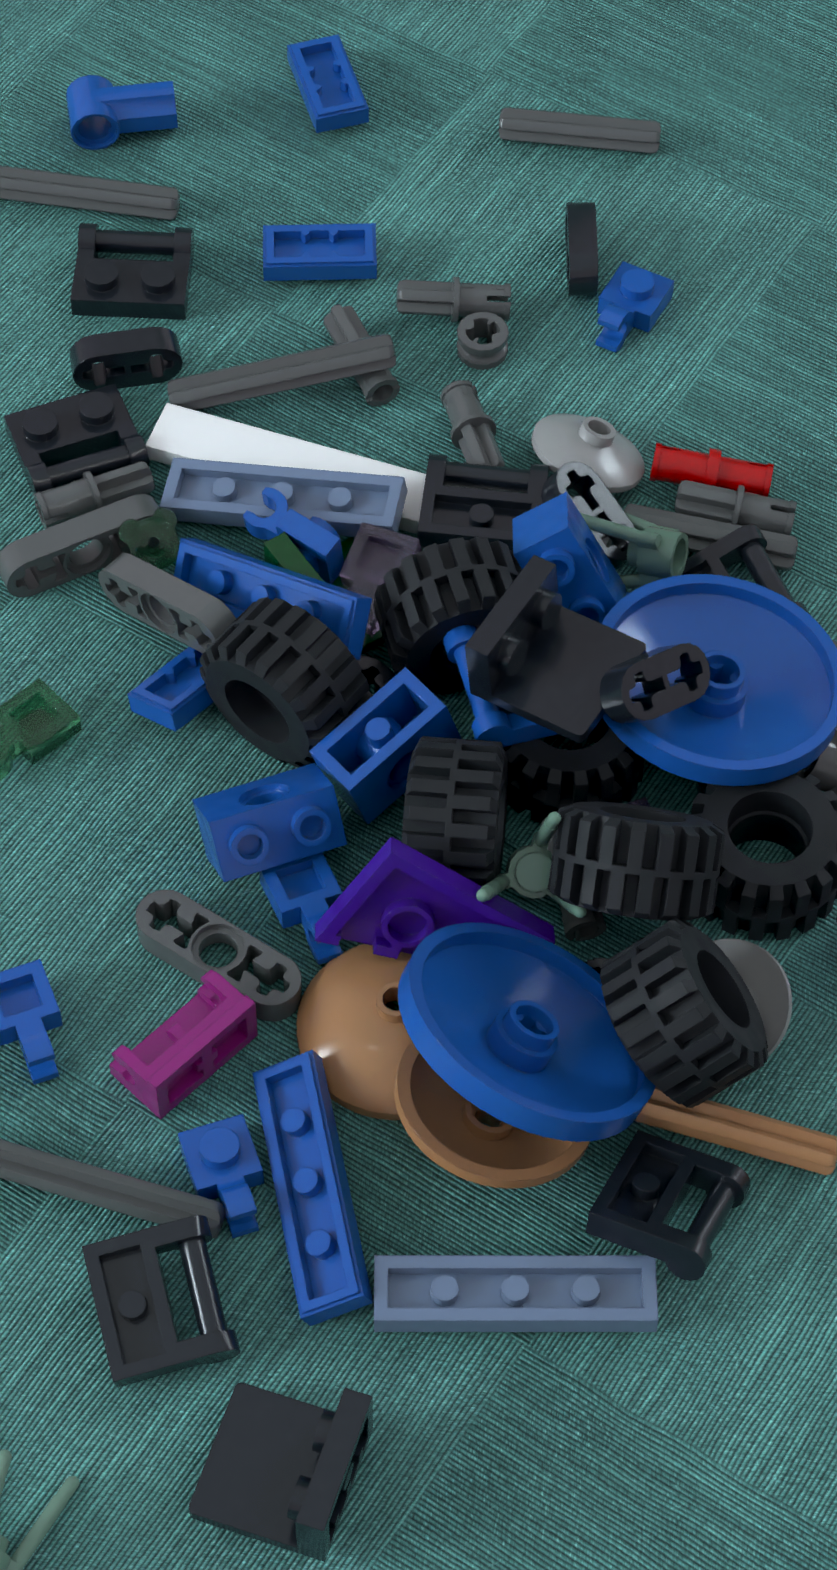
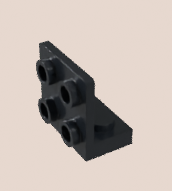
M536 555L532 556L465 645L471 694L578 743H582L588 738L605 714L599 691L601 680L606 671L617 664L647 652L644 642L563 607L562 596L558 594L556 564Z
M238 1383L233 1390L190 1501V1517L326 1562L373 1431V1396L344 1388L335 1412L246 1383Z

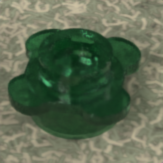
M158 508L153 516L140 521L127 519L121 524L119 537L128 544L132 555L159 569H164L171 564L176 566L180 541L175 530L177 517L173 511L167 508ZM151 537L159 539V545L155 548L148 545V540Z

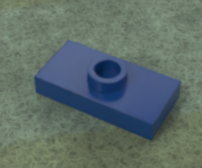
M339 34L287 45V60L316 133L369 122V107Z
M376 223L263 225L264 281L377 279Z
M188 647L129 692L127 695L131 711L176 732L210 706L214 701L205 688L206 684L200 673L202 653Z

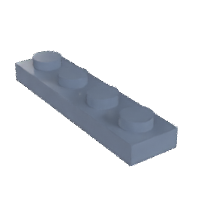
M173 457L159 507L166 520L245 527L243 514L247 510L261 518L269 517L275 512L264 505L262 491L265 487H270L280 491L285 496L289 509H293L308 519L313 516L321 518L330 524L339 536L396 541L408 490L405 478L400 476Z
M374 1255V1332H657L656 1258L648 1255Z

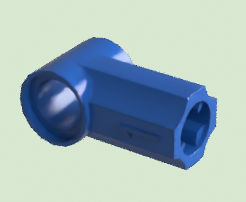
M87 75L74 80L67 88L66 100L70 132L73 141L82 148L89 150L107 148L115 143L119 134L178 128L173 81L113 86L106 78L98 75Z

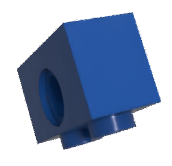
M565 492L513 518V555L523 569L533 555L556 564L558 594L562 596V606L602 624L609 611L626 596V586L569 494Z
M405 667L309 752L318 768L334 785L335 793L369 824L406 792L411 756L422 736L462 738L447 706Z
M315 763L192 800L207 859L223 882L347 845L334 785Z

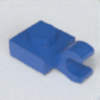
M623 261L599 296L597 313L600 316L598 324L604 326V328L597 337L595 345L617 353L633 327L649 333L673 296L674 280Z
M265 487L262 491L264 505L275 512L269 517L261 518L247 510L243 514L247 531L252 536L263 540H270L285 532L323 581L332 584L345 568L341 540L337 531L321 518L313 516L308 519L293 509H289L287 500L280 491Z
M322 852L259 871L261 886L282 928L285 929L302 923L309 948L318 965L329 962L343 954L340 945L335 946L315 941V924L343 893Z
M41 959L1 971L0 1046L19 1041L33 1085L59 1077V1072L54 1062L55 1054L46 1031L62 1026L63 1023L60 1009Z
M236 1115L178 1133L179 1147L195 1194L208 1199L219 1198L220 1203L225 1208V1219L232 1238L259 1231L254 1215L257 1213V1209L250 1188L264 1184V1175L244 1115Z

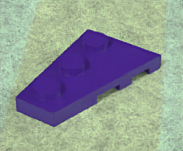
M393 837L388 839L315 924V941L338 946L341 939L373 945V954L394 959L398 958L400 952L413 954L425 937L440 928L469 922L511 927L543 938L553 944L556 943L553 925L498 895L485 902H480L476 898V893L482 886Z

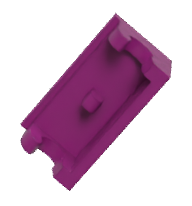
M209 970L200 978L204 984L197 990L198 994L136 1047L130 1050L126 1046L121 1045L111 1053L115 1060L109 1064L110 1074L160 1120L258 1036L255 1002L247 995L241 994L224 977L213 970Z

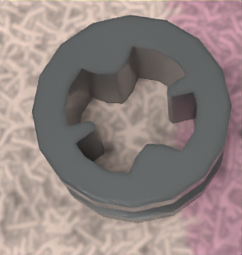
M475 312L467 315L460 321L457 328V355L460 360L468 367L478 370L499 366L508 354L507 341L509 332L504 319L489 312ZM479 338H487V344H479Z

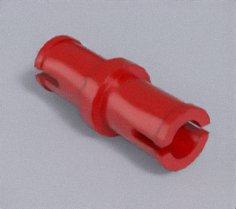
M656 442L649 481L657 480L680 485L681 481L688 480L736 491L738 485L745 486V492L768 497L774 464H762L721 456L722 450L710 448L709 453L665 446L662 443Z

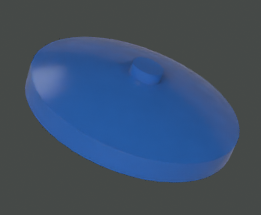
M686 574L672 576L645 584L630 592L609 611L602 622L603 625L644 642L647 652L658 647L691 643L698 646L707 658L710 668L709 686L705 694L698 700L647 721L621 724L613 721L606 713L603 716L611 730L625 745L651 764L667 772L693 781L721 786L765 784L793 775L807 767L825 751L836 733L837 648L830 636L810 614L777 592L753 582L722 575ZM680 669L667 674L670 684L675 683L674 680L681 676ZM636 683V686L629 690L630 698L644 692L641 683Z
M470 922L453 924L440 928L425 937L417 946L401 974L398 984L400 1014L411 1040L422 1057L462 1097L479 1109L513 1127L532 1134L562 1141L586 1142L606 1139L624 1131L636 1120L653 1095L656 1087L633 1061L611 1022L601 988L600 974L575 955L543 938L497 924Z

